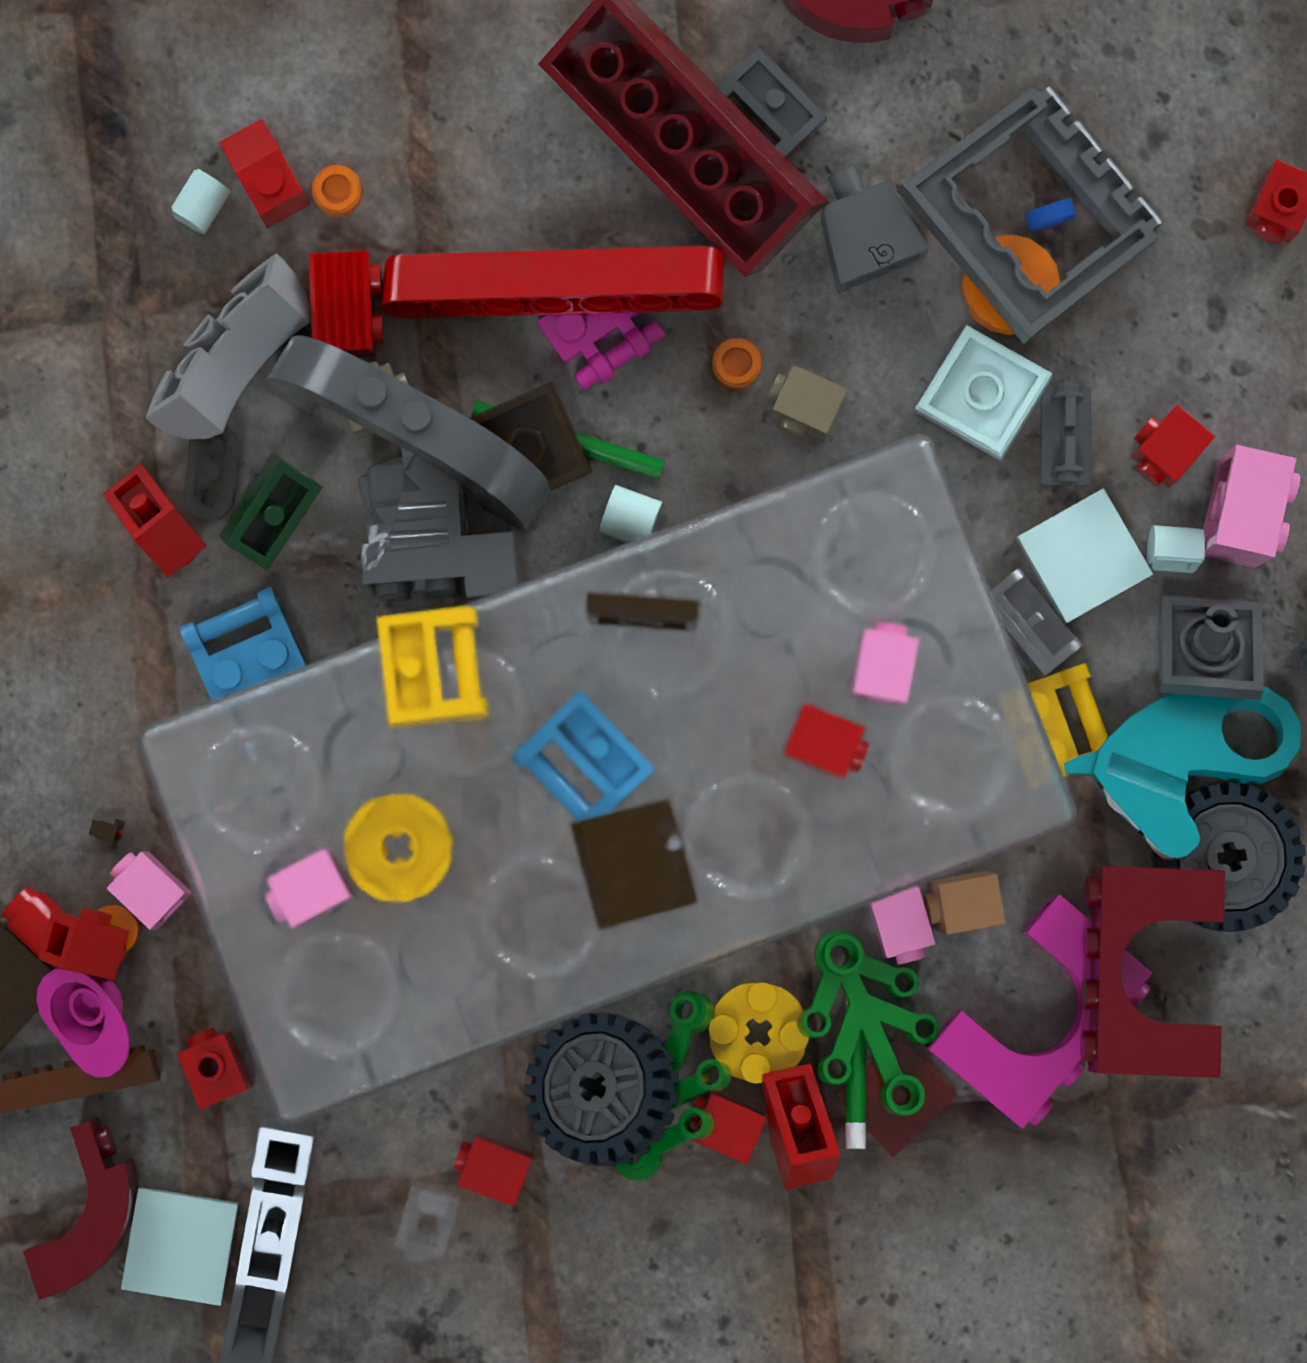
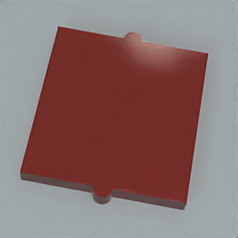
M899 1036L890 1045L903 1075L914 1076L924 1087L925 1100L919 1111L906 1116H895L886 1111L880 1099V1091L884 1083L874 1060L866 1066V1132H869L893 1158L956 1097L931 1070L933 1067L932 1063L929 1061L923 1062ZM845 1086L835 1097L846 1108ZM900 1086L895 1087L892 1092L893 1101L898 1105H902L906 1099V1093Z

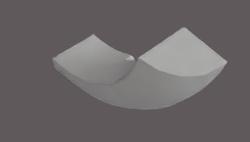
M274 254L231 290L235 297L225 305L216 320L208 314L183 345L190 352L182 359L175 373L171 370L166 371L153 396L145 417L149 422L170 435L185 439H208L223 433L235 403L256 372L283 343L310 323V306L306 292L296 274L279 255Z

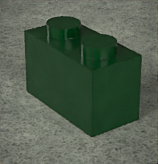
M273 453L219 534V537L227 546L268 571L323 487L316 480Z

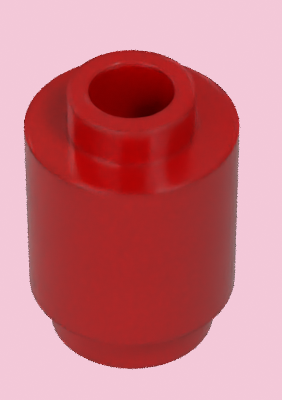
M28 886L6 906L2 915L9 921L7 927L39 957L52 910L66 912L44 891L38 893L32 886Z

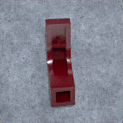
M781 0L797 19L814 31L830 38L853 43L888 40L891 38L894 27L892 18L898 17L900 22L914 20L926 14V8L931 7L933 0Z
M99 1117L70 1127L88 1187L87 1203L82 1217L67 1234L33 1245L23 1251L38 1300L71 1289L100 1270L119 1250L132 1225L138 1193L134 1160L130 1159L116 1165L113 1164L111 1156L117 1154L115 1140L109 1126H101Z

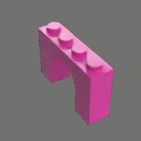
M1053 894L1021 933L1058 963L1072 980L1077 996V1012L1073 1025L1066 1036L1047 1050L1036 1053H1018L1004 1047L963 1011L956 1009L939 1029L937 1038L925 1046L927 1050L1021 1129H1024L1029 1122L1033 1126L1040 1123L1054 1104L1049 1100V1097L1061 1083L1065 1087H1069L1086 1066L1081 1061L1080 1040L1082 1031H1089V1010H1083L1081 993L1083 980L1090 979L1091 959L1084 958L1083 934L1085 928L1092 927V921L1060 894ZM1125 950L1121 961V982L1127 998L1136 1007L1149 992L1151 987L1145 982L1153 973Z

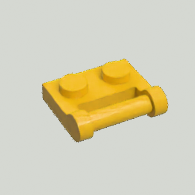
M457 607L377 617L390 729L450 721H477L489 716L487 699L481 697L473 632V629L478 627L477 611L475 608ZM450 631L452 633L459 699L443 701L435 632Z
M1087 663L1001 693L1034 787L1068 776L1069 774L1065 773L1064 763L1082 756L1078 755L1055 690L1069 686L1092 751L1085 754L1098 751L1106 739H1108L1087 678L1091 677Z

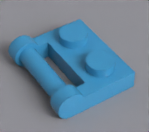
M271 586L257 592L258 598L197 625L194 621H191L179 627L184 642L193 657L213 706L216 709L308 669L278 598ZM267 615L272 629L213 655L209 654L205 642Z
M581 690L510 757L521 770L526 767L576 821L611 813L656 770ZM552 741L563 750L604 794L593 806L542 753L543 749Z

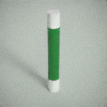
M860 1032L850 1061L852 1073L846 1081V1149H866V1042Z

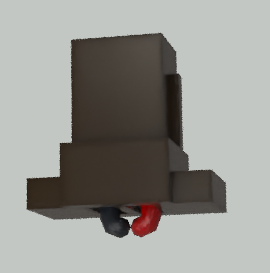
M115 819V823L111 824L93 820L89 835L108 841L107 848L116 850L119 840L122 839V829L125 821Z

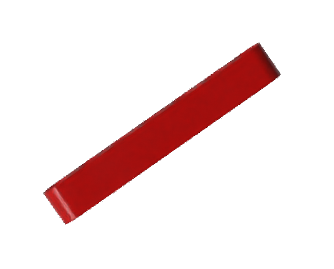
M708 246L394 255L385 260L382 310L390 316L407 319L707 311L719 308L723 304L724 254L722 251Z

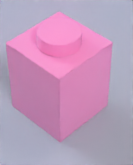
M876 622L875 630L867 628L863 630L850 697L902 707L907 704L919 638L907 636L908 627L887 622Z
M325 848L266 878L272 889L265 893L266 901L277 921L281 923L287 919L291 928L300 927L356 898L331 849Z
M141 851L137 856L130 852L121 859L110 872L115 879L106 888L149 930H158L192 894L150 852Z
M912 886L867 899L884 958L895 956L897 964L900 965L927 957L924 948L936 943L919 886Z

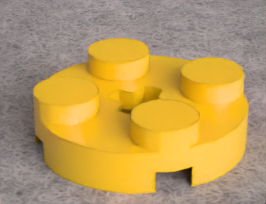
M390 794L370 800L354 814L345 831L344 856L351 878L364 892L382 901L409 902L426 896L443 881L452 863L454 840L446 819L432 804L413 795ZM405 833L412 839L409 842L408 848L413 854L408 861L398 858L392 863L386 858L390 849L384 842L390 835L400 838Z
M765 982L744 983L726 992L716 1003L714 1018L708 1027L710 1048L715 1059L724 1062L729 1067L732 1076L754 1084L762 1083V1074L796 1067L801 1061L809 1038L801 1034L797 1026L798 1017L804 1010L797 999L787 990ZM754 1019L759 1024L765 1020L770 1022L772 1027L767 1034L771 1040L763 1046L758 1041L750 1045L745 1040V1037L750 1032L746 1026L749 1020Z

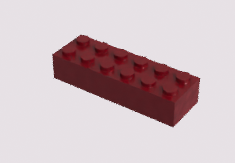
M593 0L538 63L718 250L722 251L727 260L744 277L761 272L828 202L632 0Z

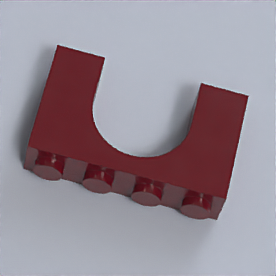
M1117 866L1093 867V876L1086 877L1084 886L1085 906L1092 907V927L1085 928L1083 934L1084 958L1091 959L1090 979L1083 980L1081 993L1083 1010H1089V1031H1082L1080 1040L1082 1062H1088V1071L1097 1074L1221 1078L1222 1026L1163 1023L1147 1018L1127 998L1121 982L1120 969L1124 951L1131 939L1139 931L1153 923L1160 921L1224 922L1225 871Z

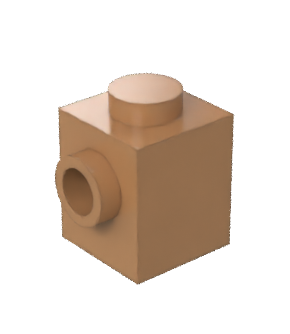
M980 871L927 881L929 894L923 895V902L929 923L934 924L935 931L948 935L1006 924L998 874Z

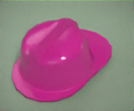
M55 968L46 974L38 986L36 1002L40 1016L49 1030L57 1037L72 1060L85 1073L94 1077H110L120 1071L128 1059L130 1038L128 1027L122 1017L123 1000L114 982L110 979L63 970L61 968Z

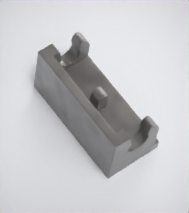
M1020 568L976 602L1038 679L1049 674L1083 645L1035 589Z

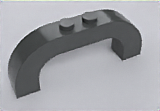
M293 336L265 380L269 393L312 416L318 405L328 408L438 467L470 489L478 497L482 509L524 532L529 528L551 490L547 479L533 463L480 424L369 363L325 342L305 336Z
M265 1111L253 1165L252 1176H254V1183L235 1288L218 1363H273L311 1164L317 1120Z

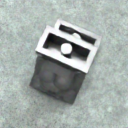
M401 448L402 457L375 463L368 468L366 474L358 478L359 490L366 508V515L363 521L369 544H362V585L372 595L376 594V597H380L381 602L410 600V592L426 591L430 593V598L460 596V588H465L468 601L472 607L478 606L482 614L511 612V604L522 603L518 547L513 532L467 535L464 489L461 482Z

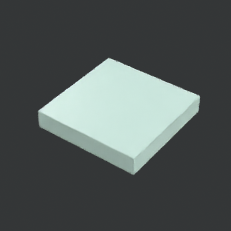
M966 325L915 410L919 415L1001 461L1052 379V373Z
M1104 488L1015 538L1064 624L1153 575Z
M146 1187L138 1188L121 1289L221 1306L224 1301L240 1203Z

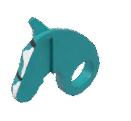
M1265 686L1260 700L1171 694L1151 703L1127 719L1106 739L1098 751L1078 756L1065 762L1064 769L1065 773L1069 775L1093 776L1110 807L1139 833L1155 853L1164 860L1179 861L1192 853L1200 841L1198 829L1188 814L1185 803L1188 775L1208 776L1249 785H1260L1277 778L1286 770L1300 749L1301 723L1290 703ZM1238 710L1255 711L1265 717L1274 727L1277 746L1275 753L1268 758L1259 760L1243 758L1234 753L1226 744L1222 734L1223 718L1230 712Z

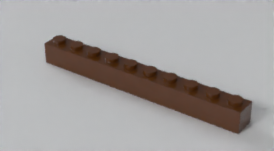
M145 1045L129 1048L128 1059L124 1066L110 1077H94L85 1073L73 1060L64 1061L65 1068L53 1070L52 1064L33 1068L34 1074L22 1076L21 1071L2 1074L3 1081H0V1114L156 1082L160 1080L155 1050L146 1051Z

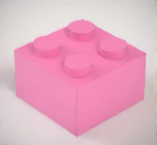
M1236 445L1217 460L1203 524L1205 557L1256 568L1275 558L1276 551L1281 553L1284 551L1290 529V524L1283 522L1287 502L1293 503L1295 501L1300 484V474L1294 473L1297 458Z

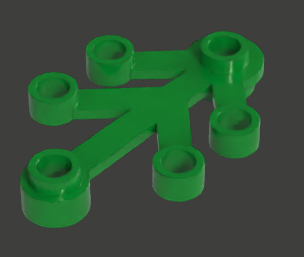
M836 930L825 934L818 941L814 952L816 966L822 974L810 1008L802 1011L798 1017L797 1026L799 1031L807 1038L822 1037L829 1032L831 1028L829 1011L840 985L848 1005L830 1055L823 1057L818 1064V1075L824 1083L829 1085H838L846 1082L852 1073L850 1061L861 1032L884 1083L880 1091L883 1107L895 1116L912 1115L919 1111L924 1103V1087L914 1076L903 1075L881 1023L906 1032L911 1042L921 1045L931 1043L937 1038L939 1034L938 1021L930 1014H915L869 995L860 976L885 984L888 993L895 998L912 996L919 987V978L911 968H895L866 956L862 943L850 932ZM834 947L841 948L845 953V961L841 966L835 964L831 959V952ZM899 973L904 974L909 981L908 989L905 992L900 991L895 985V979ZM812 1013L817 1014L821 1019L822 1024L818 1032L810 1030L807 1024V1019ZM920 1019L924 1020L929 1026V1033L925 1038H921L916 1033L915 1027ZM832 1060L838 1061L842 1067V1073L837 1079L832 1078L828 1073V1064ZM897 1086L903 1088L906 1093V1099L902 1105L896 1104L892 1098V1092Z
M690 990L676 995L671 1002L669 1010L673 1026L665 1050L672 1054L675 1063L671 1067L678 1074L692 1034L706 1030L714 1018L715 1012L712 1001L706 995ZM687 1002H691L693 1012L689 1018L684 1019L682 1016L683 1008ZM707 1059L701 1062L696 1070V1074L679 1082V1084H674V1091L679 1093L678 1105L672 1104L670 1111L709 1091L725 1089L731 1080L729 1067L724 1062L714 1059ZM716 1066L719 1070V1078L714 1084H710L708 1072ZM603 1081L599 1083L597 1091L602 1093L601 1097L606 1092V1087L601 1085ZM686 1109L679 1118V1124L663 1130L666 1135L659 1143L652 1142L649 1145L652 1149L651 1151L641 1156L640 1160L635 1164L633 1162L615 1164L617 1170L622 1176L630 1180L643 1181L649 1179L661 1167L663 1154L692 1139L702 1140L711 1134L714 1127L711 1114L704 1109ZM699 1115L702 1120V1126L698 1132L694 1133L691 1129V1120L694 1116Z

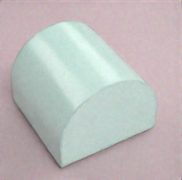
M198 168L193 171L172 205L173 216L176 220L193 230L206 234L231 191L218 180Z
M615 485L606 506L599 533L646 550L663 502Z
M1151 526L1146 562L1151 570L1194 573L1205 560V533L1203 529Z

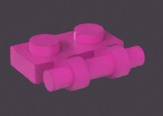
M642 313L545 315L537 321V326L564 365L580 355L587 362V366L573 374V377L583 391L598 381L604 384L615 376L613 371L635 356L638 359L643 358L652 351L650 346L666 336L656 320L639 330L632 320ZM618 330L625 340L602 355L595 345Z

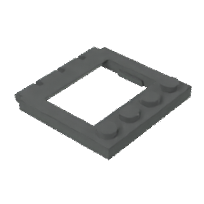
M1051 86L1040 94L1034 87H1031L903 183L897 191L1023 344L1027 343L1150 247L1159 238L1154 233V230L1164 222L1142 195L1129 203L1125 197L1135 189L1134 185L1111 158H1108L1100 165L1094 161L1104 149L1079 120L1068 128L1064 125L1063 122L1073 112ZM1021 129L1114 240L1106 248L1102 246L1067 272L1063 276L1064 280L1048 293L1040 285H1034L1020 269L1022 263L1009 247H1002L988 230L989 223L977 209H971L957 193L958 186L953 181L970 167H976L1009 142L1011 136Z

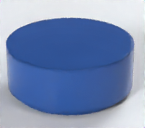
M1068 198L1034 209L1024 215L1029 231L1037 232L1070 221L1075 218L1077 213L1072 198Z

